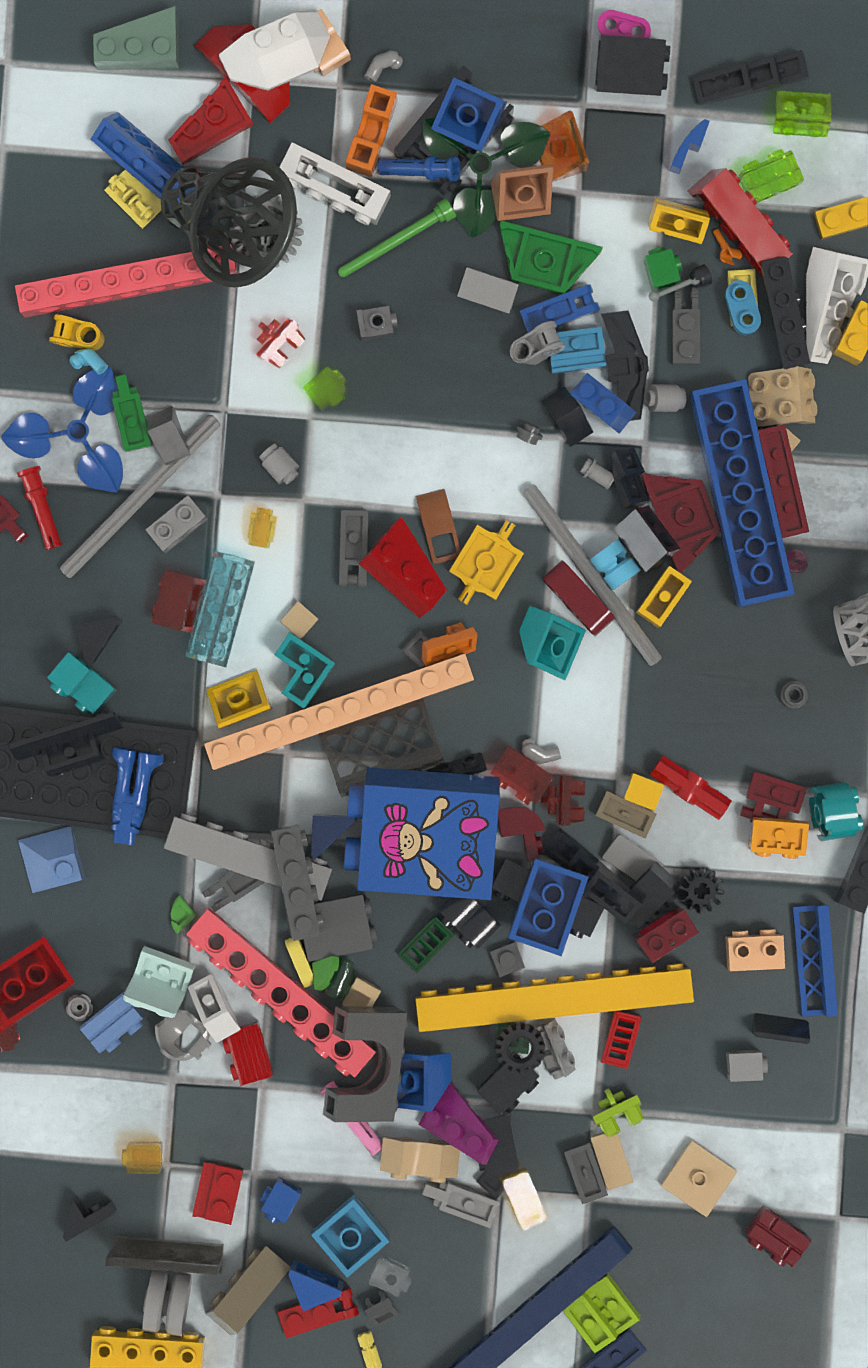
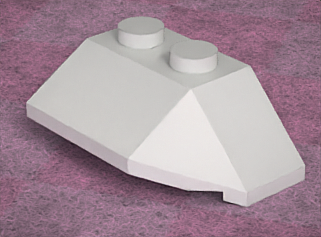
M295 12L244 34L220 53L219 58L230 81L240 82L268 91L317 70L330 35L318 12Z

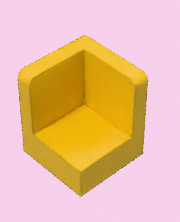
M632 773L624 799L655 811L664 785Z

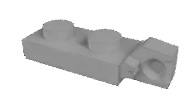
M425 1182L422 1190V1195L434 1199L433 1205L439 1207V1210L491 1228L500 1204L499 1200L450 1182L440 1183L439 1186Z

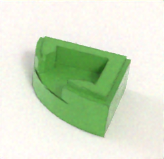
M181 895L174 901L171 909V925L176 934L198 916Z
M330 956L312 963L315 990H324L331 984L329 981L333 977L334 972L339 968V957Z

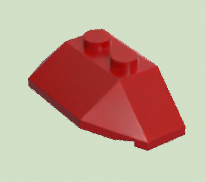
M252 24L213 27L194 47L271 124L290 105V81L268 91L240 82L230 81L219 58V54L241 36L256 28Z

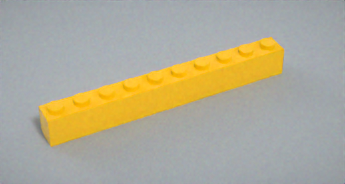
M683 963L667 964V969L656 970V966L640 967V972L629 973L628 969L613 970L612 975L601 976V972L585 973V978L574 979V975L558 976V981L547 982L546 978L530 979V984L519 985V981L503 982V987L492 988V984H480L475 986L476 990L465 991L464 987L448 988V993L437 994V990L421 991V996H416L419 1032L694 1002L691 970L688 967H683Z

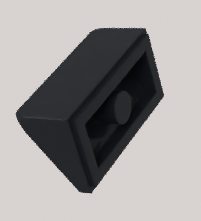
M758 1013L754 1015L752 1034L755 1037L802 1044L810 1043L808 1021Z

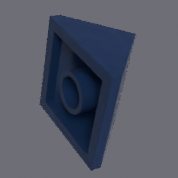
M313 815L311 856L316 859L357 819L348 818L345 815Z

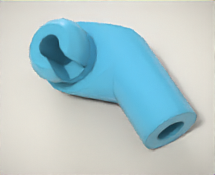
M90 348L77 350L75 355H72L69 360L75 369L90 365L99 375L108 368L105 361Z

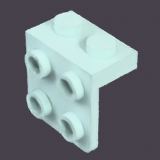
M144 946L135 973L124 993L123 1000L135 1007H142L156 1012L160 1016L174 1018L186 995L196 964Z

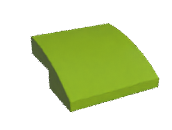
M606 1273L563 1310L594 1353L616 1340L620 1333L640 1321L641 1315L609 1273Z

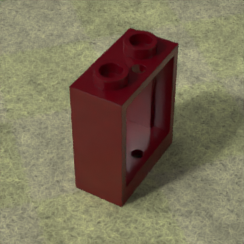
M676 906L632 936L647 959L654 963L697 935L699 931L686 911L680 906Z

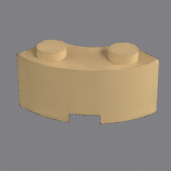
M383 1137L380 1171L391 1173L390 1177L395 1179H407V1175L429 1177V1181L444 1183L446 1178L457 1177L460 1150L445 1141L429 1139V1142L412 1141V1138Z

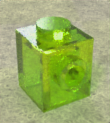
M327 366L303 386V390L322 412L330 404L334 407L345 398L343 393L346 391L344 386L346 379L337 369L332 371Z

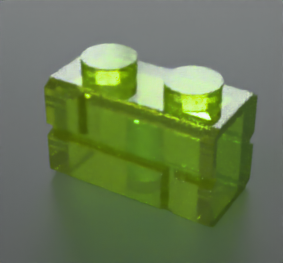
M783 149L769 154V160L762 163L754 160L743 166L744 170L739 174L741 185L745 192L748 191L753 195L757 203L803 183L804 177L791 150L784 153Z

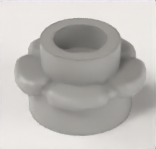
M84 994L71 996L68 1000L69 1004L66 1006L68 1016L76 1021H84L93 1012V1005L90 1003L91 999ZM78 1005L82 1006L81 1010L77 1009Z

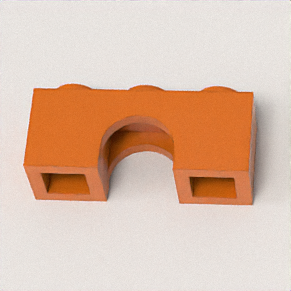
M371 84L363 107L362 119L357 135L353 137L345 161L347 170L373 177L398 101L397 92Z

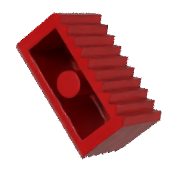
M259 1021L240 1026L241 1030L222 1040L226 1054L231 1053L234 1064L230 1065L233 1080H239L240 1086L273 1076L274 1073Z

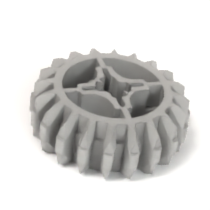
M276 196L274 202H271L270 199L262 204L270 211L283 216V204L280 206V196ZM244 201L245 206L251 205L250 202ZM257 212L241 216L248 223ZM232 218L231 221L234 224L238 225V223ZM261 218L260 222L250 224L251 228L264 227L267 222ZM296 218L295 227L303 223L301 218ZM239 225L230 227V231L245 233ZM301 228L294 229L292 240L282 257L285 263L289 262V258L286 255L287 252L294 256L297 254L296 249L292 245H302V241L295 237L304 235V231ZM279 234L267 237V243L265 237H252L261 240L262 251H259L262 260L270 252L272 243ZM231 239L232 244H240L235 249L236 252H245L244 255L250 256L244 240Z

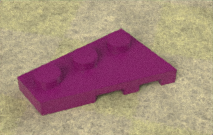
M451 1080L431 1112H425L418 1125L477 1162L486 1165L499 1140L482 1118L476 1115L469 1106L467 1099L458 1092Z

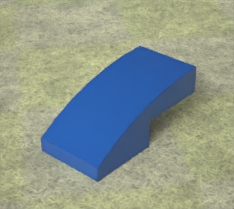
M704 119L684 139L674 157L670 172L680 174L688 149L699 152L710 122L709 120Z

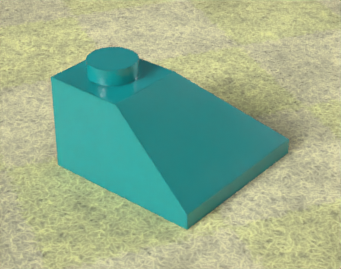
M529 606L519 630L527 663L562 680H566L586 630L550 612Z

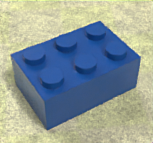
M534 858L508 933V938L562 957L588 876Z

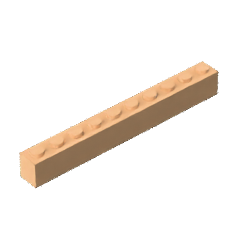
M463 654L219 738L204 745L212 769L217 770L474 681L466 655Z

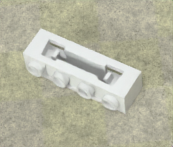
M291 143L280 165V168L289 178L293 189L299 187L305 190V195L313 200L320 201L322 198L330 202V207L340 213L348 211L354 214V219L364 225H369V223L377 225L391 197L390 190L295 143ZM313 166L318 169V173L356 191V201H351L350 196L312 178Z

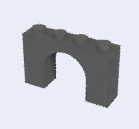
M335 1006L332 1034L343 1040H372L378 1050V1064L371 1078L360 1086L326 1088L323 1115L333 1122L394 1121L395 1112L398 1109V1085L401 1083V1060L405 1053L403 1045L404 1035L408 1027L406 1012L396 1007Z

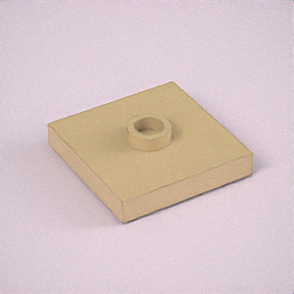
M691 1139L661 1183V1187L707 1217L737 1174V1170Z

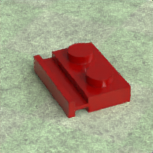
M205 1161L192 1217H200L231 1225L244 1169Z

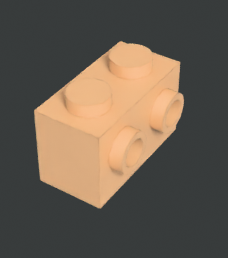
M776 929L759 930L760 935H749L748 930L732 931V936H725L727 969L729 971L785 969L784 935L776 934Z

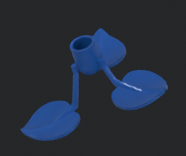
M108 367L100 375L92 370L77 381L73 389V401L77 406L85 408V411L80 420H73L69 423L67 430L48 433L49 424L44 417L36 413H26L16 418L1 435L3 442L18 455L35 459L43 457L50 451L51 445L48 438L67 435L72 442H82L89 453L82 456L78 462L77 472L81 481L93 489L117 492L123 478V466L120 455L108 444H100L93 451L86 439L89 434V428L85 423L90 410L96 415H106L114 410L112 392L118 391L112 369Z

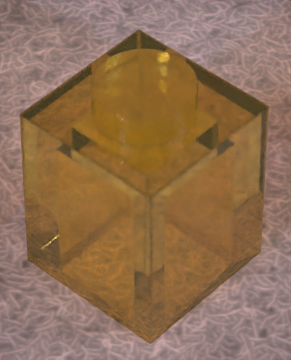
M129 1142L127 1149H122V1166H126V1173L160 1174L162 1171L163 1142Z

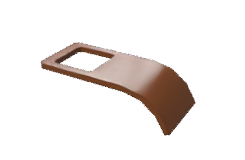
M445 489L416 496L432 562L438 564L457 559L461 550ZM452 533L456 553L438 558L435 557L431 538Z

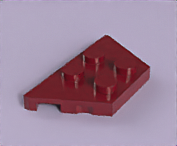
M644 474L641 477L655 515L681 548L671 558L676 571L682 573L721 532L703 481L698 479Z

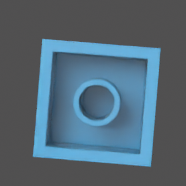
M355 1194L312 1230L311 1234L347 1278L390 1242V1235Z

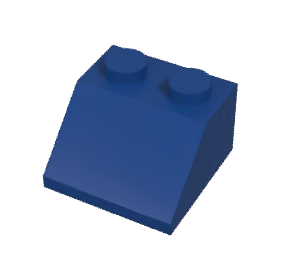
M453 77L431 129L482 152L497 127L507 101Z

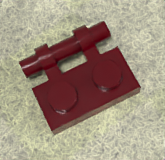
M753 771L745 798L755 800V805L753 808L742 806L740 816L750 819L749 822H752L753 817L786 819L788 811L799 814L807 788ZM767 804L779 808L777 816L762 812L764 805Z

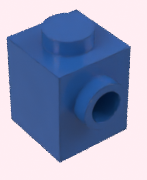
M278 1177L272 1188L267 1186L260 1198V1201L264 1203L261 1211L265 1212L264 1217L277 1224L279 1221L286 1223L301 1196L302 1189Z

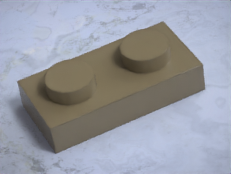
M608 791L605 792L595 816L645 839L657 815Z

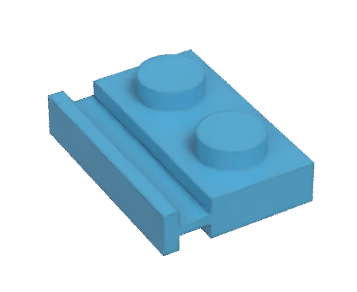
M602 327L557 332L560 341L565 344V349L550 356L552 374L607 367Z

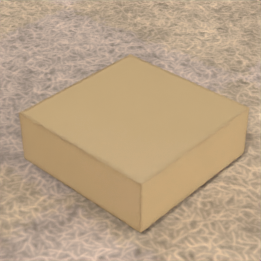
M297 602L280 622L301 640L319 619L300 602Z

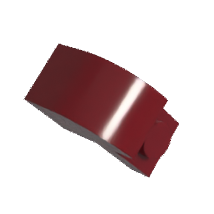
M524 807L499 809L498 821L501 837L523 834L527 861H532L534 858L539 859L538 853H543L541 837H535L534 832L545 830L540 817Z

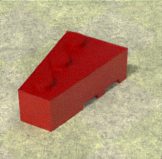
M402 516L388 527L359 562V565L418 618L429 612L447 591Z

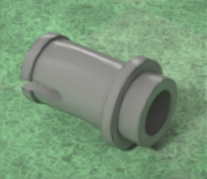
M588 458L580 470L584 474L583 477H589L608 490L614 481L613 473L597 464L596 459L591 460Z

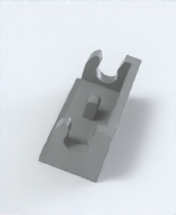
M467 267L457 296L510 313L519 284Z

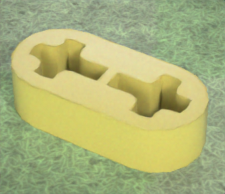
M291 938L286 939L287 950L304 988L314 985L313 969L310 962H308L301 940L292 941Z

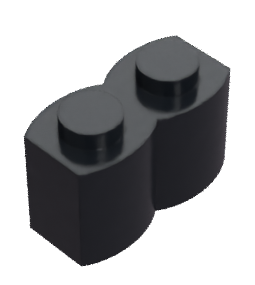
M450 897L438 909L442 914L439 919L449 929L453 926L462 933L458 938L469 948L474 945L479 949L501 926L475 899Z

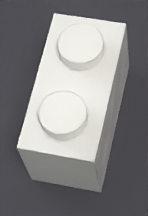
M212 973L188 986L202 1024L216 1043L241 1030L225 991Z

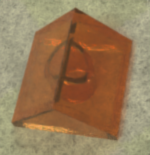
M567 111L542 125V127L550 132V137L540 158L541 165H553V182L586 172L589 166V159L573 111Z

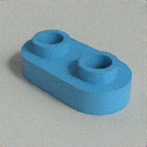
M734 281L725 291V300L731 321L736 332L741 335H751L757 331L761 324V316L753 289L745 281ZM738 289L742 290L744 297L737 298L735 291ZM743 316H750L752 323L749 325L745 324L742 320Z

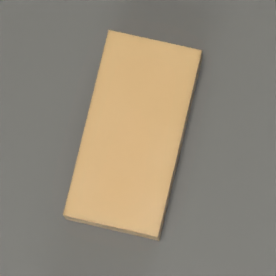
M603 1132L591 1136L590 1139L607 1191L633 1183L619 1135L616 1134L607 1138Z

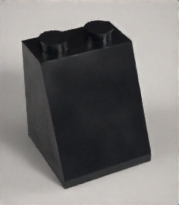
M599 34L595 91L661 96L662 90H667L668 74L663 73L664 62H669L671 46L666 45L665 39Z

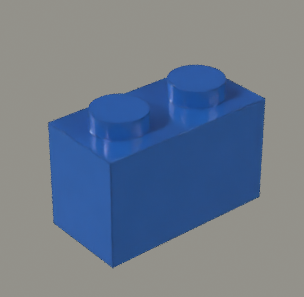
M589 373L583 377L570 393V395L619 434L637 413Z

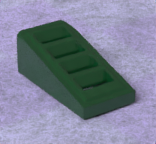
M434 915L397 955L418 973L449 942L455 933ZM432 926L444 935L441 940L430 930ZM425 934L437 944L434 948L422 938ZM418 941L429 951L427 955L423 954L415 946ZM410 949L422 959L419 963L407 953Z

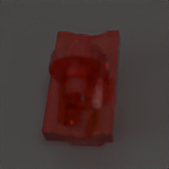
M289 318L278 329L277 327L280 323L275 319L268 326L263 322L258 325L263 332L256 340L261 344L267 339L268 341L255 355L262 361H268L278 368L288 359L279 349L281 345L286 341L296 349L305 340V337L297 329L299 325Z
M559 776V797H556L557 787L549 786L548 797H540V803H548V814H556V803H559L558 825L570 826V823L584 821V807L570 806L571 795H585V781L571 779V776Z

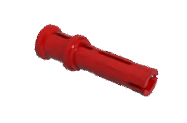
M34 466L17 472V476L22 479L26 491L25 499L31 502L45 544V550H50L63 544L46 499L49 491L43 485L39 473L41 467Z

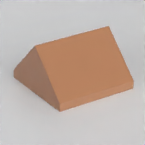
M552 164L498 171L490 180L498 221L551 214Z

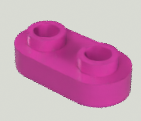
M607 10L598 18L597 27L601 35L635 37L632 34V29L635 26H639L642 29L640 38H649L651 35V27L648 21L638 16L615 10ZM609 19H613L616 22V27L613 30L606 28L605 24Z

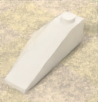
M813 247L806 273V345L810 361L828 364L842 335L840 328L845 317H851L854 311L851 305L856 295H861L865 288L868 277V259Z

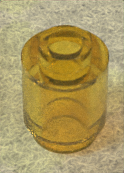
M257 507L256 513H250L246 537L249 538L248 545L270 548V543L274 542L278 516L272 515L273 510Z

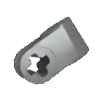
M548 321L542 323L531 332L515 340L510 347V355L513 361L536 365L564 350L565 344L560 341L555 329L557 327L556 322ZM527 347H528V348H529V354H528V356L526 357V354H525V353H526V349H527Z

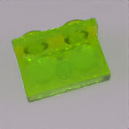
M791 91L776 92L774 134L811 137L828 136L831 124V94Z

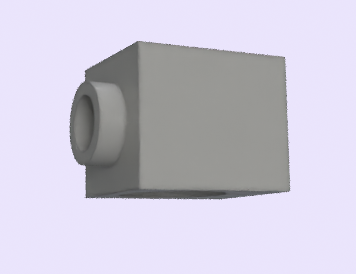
M760 1050L726 1051L727 1079L730 1082L763 1080V1073L768 1072L767 1057H762Z

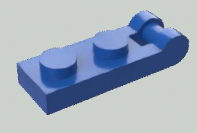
M591 284L520 310L519 313L527 333L548 321H555L557 327L600 311L598 302H594L592 297L593 289ZM581 298L584 307L578 309L574 300Z

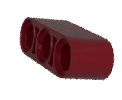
M563 560L542 577L545 584L593 636L596 637L615 619L610 610Z

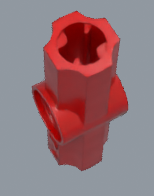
M662 755L650 773L657 781L674 790L673 793L693 806L695 804L717 820H720L732 802L727 796L710 787L706 780L690 770L686 771L664 755Z

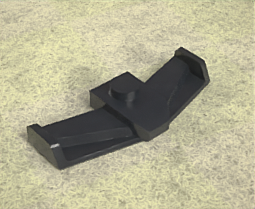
M628 310L601 313L615 354L605 355L608 382L619 381L617 397L637 412L630 421L641 420L646 377L649 371L648 357L643 351Z

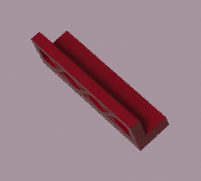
M786 425L758 430L782 538L809 532Z

